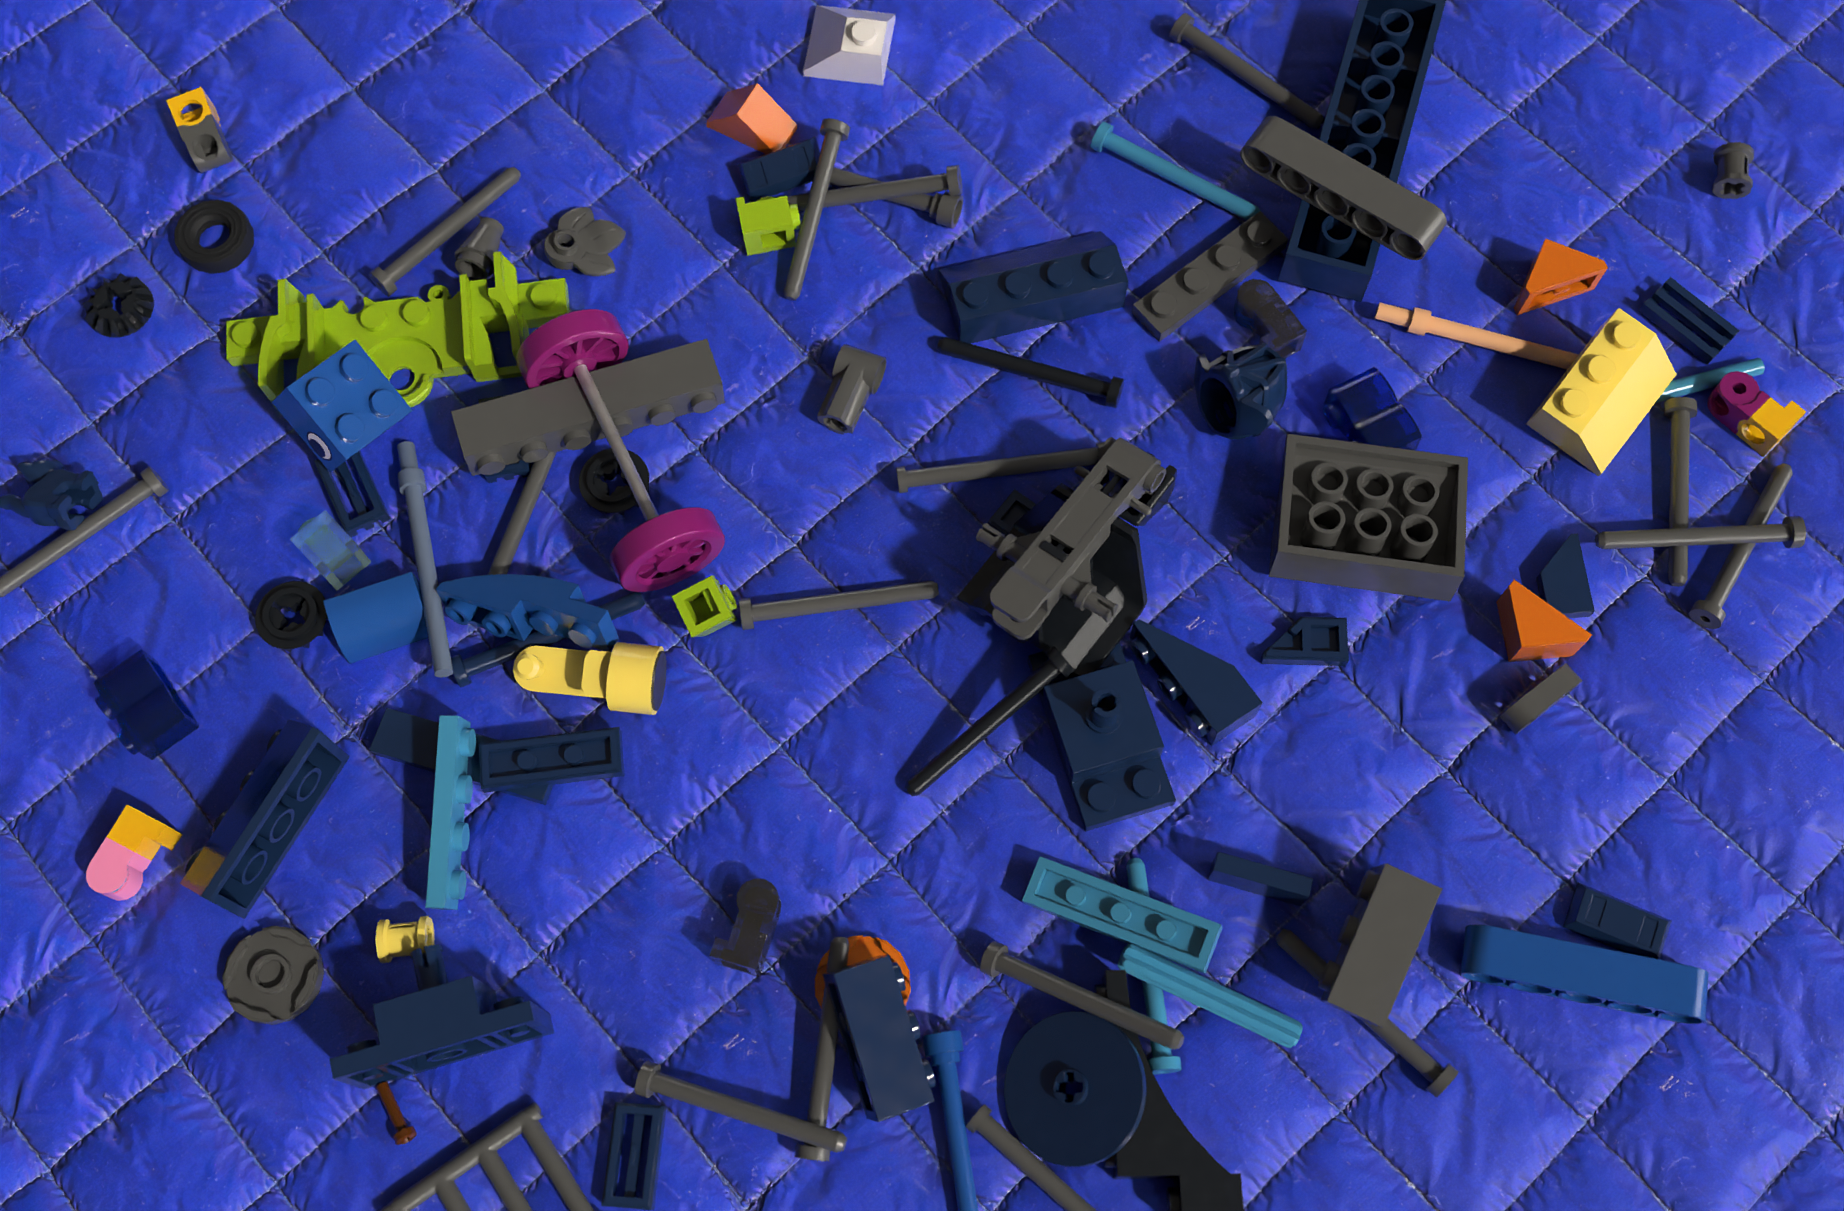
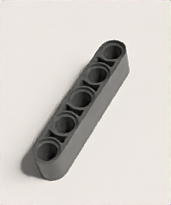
M1265 117L1240 151V157L1244 164L1255 173L1409 260L1422 259L1446 226L1447 219L1445 214L1433 203L1279 117Z

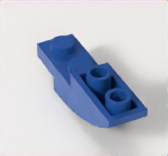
M497 574L440 583L436 588L445 606V613L450 619L460 625H467L469 623L484 628L497 637L509 636L525 641L534 628L546 636L554 634L570 639L581 647H595L608 652L613 649L619 640L608 610L587 604L579 585L575 583L534 575Z

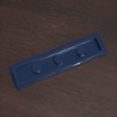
M386 708L369 751L380 757L435 772L439 723ZM476 734L475 753L472 757H468L467 775L472 777L473 784L481 786L479 744L500 740ZM553 785L499 792L546 805Z

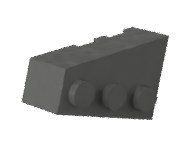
M1387 863L1370 870L1368 869L1357 892L1359 900L1353 915H1348L1339 933L1337 942L1342 945L1335 962L1328 961L1319 980L1318 988L1324 990L1320 1001L1375 1027L1384 1028L1442 888Z

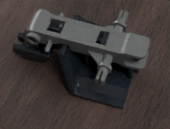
M1112 437L1108 438L1098 453V463L1091 471L1080 465L1075 467V473L1084 478L1075 491L1061 483L1015 522L1007 536L991 527L988 523H985L982 526L983 530L979 529L976 540L987 545L994 552L957 596L959 601L982 616L988 615L997 626L1005 630L1016 641L1020 643L1028 641L1045 653L1055 646L1075 669L1072 673L1075 676L1097 671L1145 608L1147 593L1138 529L1134 526H1144L1168 502L1175 487L1176 468L1171 465L1166 469L1163 468L1161 460L1123 438L1117 440Z

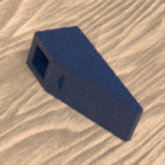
M1140 619L1133 623L1130 634L1131 641L1129 642L1133 654L1143 665L1150 664L1159 676L1157 683L1161 691L1170 701L1175 699L1187 713L1184 715L1187 725L1198 738L1204 736L1209 744L1213 746L1257 715L1263 702L1235 666Z

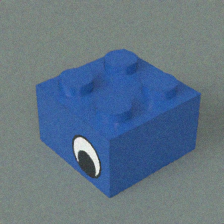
M356 340L350 342L286 387L272 401L278 411L330 473L413 411Z

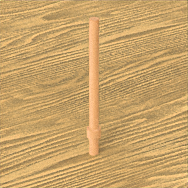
M1379 302L1374 319L1407 327L1406 332L1420 336L1430 333L1563 369H1568L1579 355L1431 316L1432 311L1414 307L1413 310H1408Z

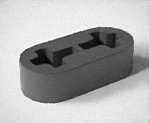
M1566 663L1515 702L1500 718L1516 735L1569 694L1583 680Z

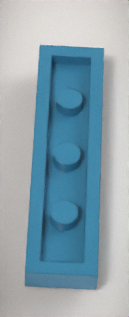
M439 715L426 908L438 910H458V899L462 900L466 892L465 871H461L462 851L468 849L470 838L469 825L464 823L465 804L471 802L473 793L472 777L467 775L468 757H472L475 753L476 734L475 730L470 728L471 722L460 716Z
M1041 856L1038 859L1022 899L1024 904L1126 944H1135L1160 957L1206 974L1222 931V925Z

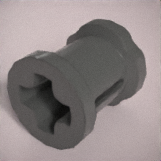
M1740 142L1727 143L1716 148L1713 159L1718 167L1717 178H1715L1712 186L1714 195L1723 199H1738L1750 194L1753 187V179L1749 176V164L1754 160V149L1750 145Z

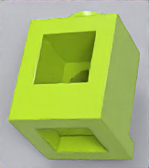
M744 196L736 198L747 256L796 246L794 230L801 227L797 203L789 205L787 196L776 198L763 197L750 203H745Z
M710 576L672 596L692 638L707 636L737 621L733 612L737 608L735 598L727 585H720L715 576Z

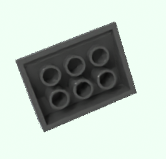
M1287 434L1272 532L1268 577L1451 601L1464 578L1468 457Z

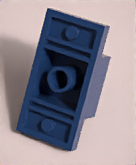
M1120 643L1117 644L1097 671L1081 676L1070 674L1067 678L1061 673L1038 693L1085 832L1175 804L1176 799L1160 757L1164 749L1163 741L1134 661L1126 662ZM1044 651L1028 656L1027 662L1031 673L1049 659Z
M442 945L425 946V953H422L420 948L410 953L419 991L372 1004L380 1044L377 1045L376 1040H367L345 1047V1055L330 1059L332 1076L334 1080L361 1089H367L377 1086L382 1082L394 1081L553 1034L554 1029L551 1015L530 1000L524 1002L523 997H512L497 1001L495 990L473 976L448 982L442 956Z

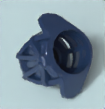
M1262 342L1261 344L1244 346L1232 351L1227 350L1210 363L1205 354L1197 357L1194 373L1196 397L1199 409L1209 428L1219 436L1228 439H1242L1249 436H1258L1272 424L1286 398L1287 364L1285 358H1282L1276 351L1268 347V343ZM1224 402H1227L1234 418L1230 419L1223 407Z

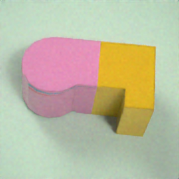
M126 805L88 865L86 880L89 887L95 892L117 901L133 897L142 886L144 870L147 869L161 845L172 851L183 834L147 814Z

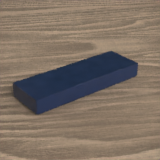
M619 727L479 744L481 790L484 793L625 776L622 731Z

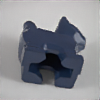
M41 459L33 463L21 462L17 465L24 475L29 489L23 498L14 494L2 495L0 497V507L5 510H13L15 513L30 518L32 522L41 526H59L66 530H76L84 521V515L70 514L69 510L75 505H81L94 510L102 501L103 496L98 487L99 483L91 471L86 470L81 474H76L72 471L64 470L63 464L58 460Z

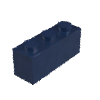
M881 955L823 974L866 1119L881 1122L935 1102L931 1088L935 1087L934 1073L926 1058L921 1059L916 1040L920 1039V1028L914 1013L911 1010H906L901 994L906 988L905 980L898 963H892L890 955Z

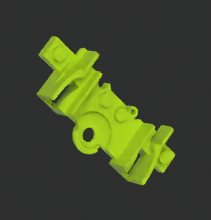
M501 251L493 252L495 287L487 289V279L470 281L467 274H460V291L453 298L445 286L435 285L428 291L430 302H424L419 297L373 302L368 297H364L363 309L356 314H348L349 309L343 300H340L332 308H323L314 293L307 294L305 298L286 278L278 279V315L226 321V359L232 366L258 363V385L272 403L284 390V360L299 358L297 366L298 380L350 342L356 340L389 382L391 376L398 370L408 369L414 373L412 385L407 389L397 390L410 407H414L423 402L430 394L434 378L473 374L476 382L522 377L517 365L497 367L488 334L510 331L512 352L516 359L520 346L529 336V328L540 327L544 323L570 312L568 285L565 278L518 284L515 266Z

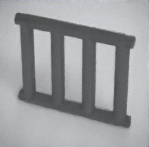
M533 1102L399 1194L379 1211H412L436 1193L447 1211H472L454 1180L479 1163L508 1211H533L497 1150L522 1133L569 1211H594L541 1125L539 1121L543 1118L541 1109L536 1102Z

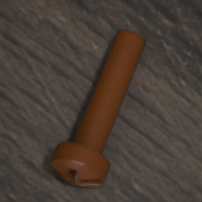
M382 1082L376 1086V1089L395 1128L396 1134L393 1136L396 1145L406 1144L417 1135L414 1126L408 1127L388 1082Z

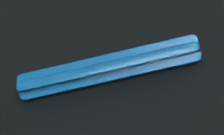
M1128 944L1120 954L1118 968L1126 970V973L1286 1048L1296 1046L1303 1029L1300 1021L1135 944Z

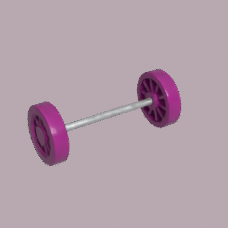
M598 309L569 312L544 323L524 340L517 352V366L529 389L577 376L646 522L627 533L615 545L610 555V564L620 585L626 590L647 592L668 587L694 575L710 564L721 552L725 544V536L714 514L705 508H681L658 515L590 375L591 371L622 363L628 352V340L617 318L612 313Z

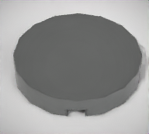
M271 926L263 928L262 931L256 932L254 935L249 934L238 942L228 956L223 972V986L227 990L230 1005L234 1011L256 1023L275 1025L293 1020L310 1007L320 992L324 976L322 955L312 940L292 928Z

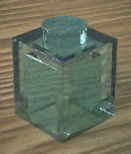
M326 510L317 517L305 521L300 526L298 532L290 538L293 544L336 591L371 563L362 549Z

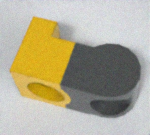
M202 87L166 100L182 141L185 142L196 167L201 173L233 161L232 153L219 123L220 119L217 110ZM189 104H199L202 106L182 114L183 108Z

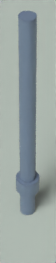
M404 441L397 445L401 468L397 478L400 493L406 499L434 675L443 678L453 674L442 602L436 591L439 584L423 496L427 487L424 471L418 467L415 444L410 441Z

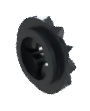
M121 273L114 280L103 277V285L98 289L89 288L91 297L88 301L82 303L86 310L85 319L97 333L112 338L128 336L141 329L150 319L154 308V298L150 289L137 276L128 278ZM116 296L122 300V315L112 308V300Z
M611 448L593 455L584 464L579 476V489L582 497L589 507L599 510L604 516L607 513L624 515L625 511L633 506L639 507L622 470L621 478L623 483L627 485L624 487L617 486L615 491L611 493V496L609 495L610 489L607 483L603 481L614 480L616 474L619 475L621 470ZM627 450L649 493L650 474L646 464L637 454Z
M290 581L277 585L265 594L257 607L255 623L259 635L273 648H280L288 652L299 647L309 648L312 640L317 636H324L323 627L326 620H328L323 602L326 598L316 587L306 582ZM281 609L294 613L300 609L299 613L305 623L297 624L292 622L288 625L289 622L281 612Z

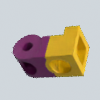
M1739 371L1729 372L1723 376L1711 392L1707 402L1711 414L1762 457L1806 413L1794 401H1791L1784 408L1765 392L1760 391L1756 380L1752 376Z

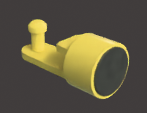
M617 642L612 652L530 646L517 655L513 665V673L517 683L529 691L601 698L607 700V706L610 711L655 715L661 706L665 690L666 655L662 646Z

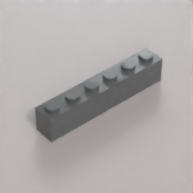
M707 339L590 372L620 437L630 434L634 429L651 424L656 426L665 425L673 421L675 417L692 412L706 413L713 410L717 405L725 403L722 380ZM577 376L451 411L463 456L472 476L479 474L493 475L502 471L505 465L519 463L520 460L528 463L537 462L546 458L548 452L555 453L565 449L579 450L588 446L593 441L606 438Z

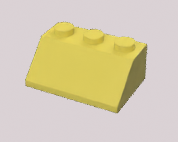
M1618 308L1600 326L1526 424L1597 476H1600L1676 376V372L1656 333Z

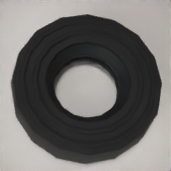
M222 200L203 201L189 208L180 217L175 228V244L182 258L196 270L210 274L222 273L239 266L249 256L254 245V230L245 213L231 202ZM214 225H224L229 228V237L221 246L208 249L200 245V236L207 228Z

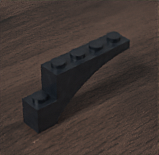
M1106 970L1102 977V984L1094 985V993L1131 1009L1126 970ZM1118 1026L1133 1042L1141 1057L1146 1076V1102L1141 1121L1133 1136L1121 1150L1104 1160V1167L1113 1168L1114 1180L1174 1178V1187H1167L1166 1189L1167 1211H1244L1241 1173L1230 1174L1192 1136L1169 1104L1155 1079L1139 1041L1138 1034Z

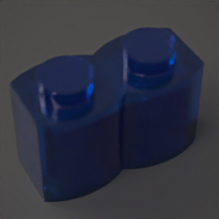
M1373 367L1329 389L1324 402L1325 406L1323 407L1325 418L1332 428H1338L1347 437V442L1408 450L1417 449L1422 438L1421 432L1410 413L1398 402L1392 387L1377 368Z
M142 649L94 681V685L100 694L95 698L96 704L110 720L117 719L122 729L117 732V736L123 746L133 755L140 752L153 760L199 728L195 717L178 695L165 671L153 657Z

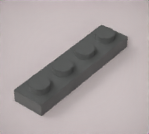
M1259 211L1134 303L1132 314L1160 342L1283 251L1289 239Z

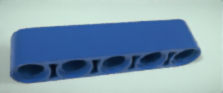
M1476 924L1468 925L1465 928L1460 976L1468 980L1673 1022L1702 1024L1706 1021L1709 973L1704 969L1494 926Z

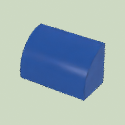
M412 572L323 601L335 639L344 657L350 664L428 638L420 584Z

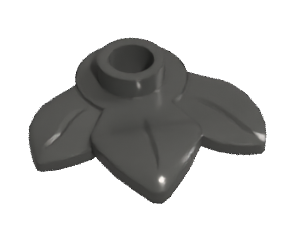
M579 207L566 212L559 219L558 230L550 233L545 239L544 252L550 263L556 268L563 270L576 268L588 276H604L615 272L614 262L608 254L624 241L626 232L612 221L594 220L591 208Z

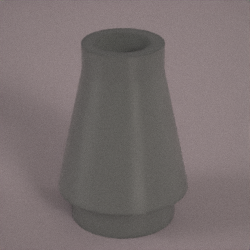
M489 217L482 218L475 230L456 250L455 267L460 274H467L470 280L487 279L488 276L494 273L493 252L499 251L501 236L504 232V227L500 222Z

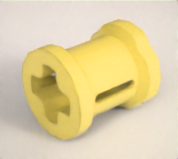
M422 916L417 922L391 924L389 919L379 920L376 928V951L379 961L381 963H389L393 957L410 956V953L418 948L421 949L422 953H425V946L435 945L432 918Z

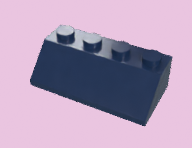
M1101 231L939 269V276L958 340L970 344L1124 307L1128 279L1117 246Z
M289 719L283 729L275 732L269 740L267 753L257 768L251 770L243 779L240 786V794L230 809L222 812L215 821L213 834L204 848L195 853L189 860L185 869L186 875L180 884L208 901L245 919L350 756L318 729Z

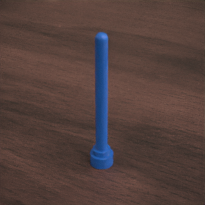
M955 1030L922 1036L925 1057H930L931 1066H936L958 1211H979L956 1063L960 1062L959 1052L964 1051L961 1031Z

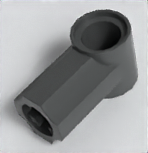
M844 344L835 360L832 372L833 381L817 414L818 422L824 424L833 432L842 435L844 433L853 434L869 395L875 394L882 382L886 369V357Z

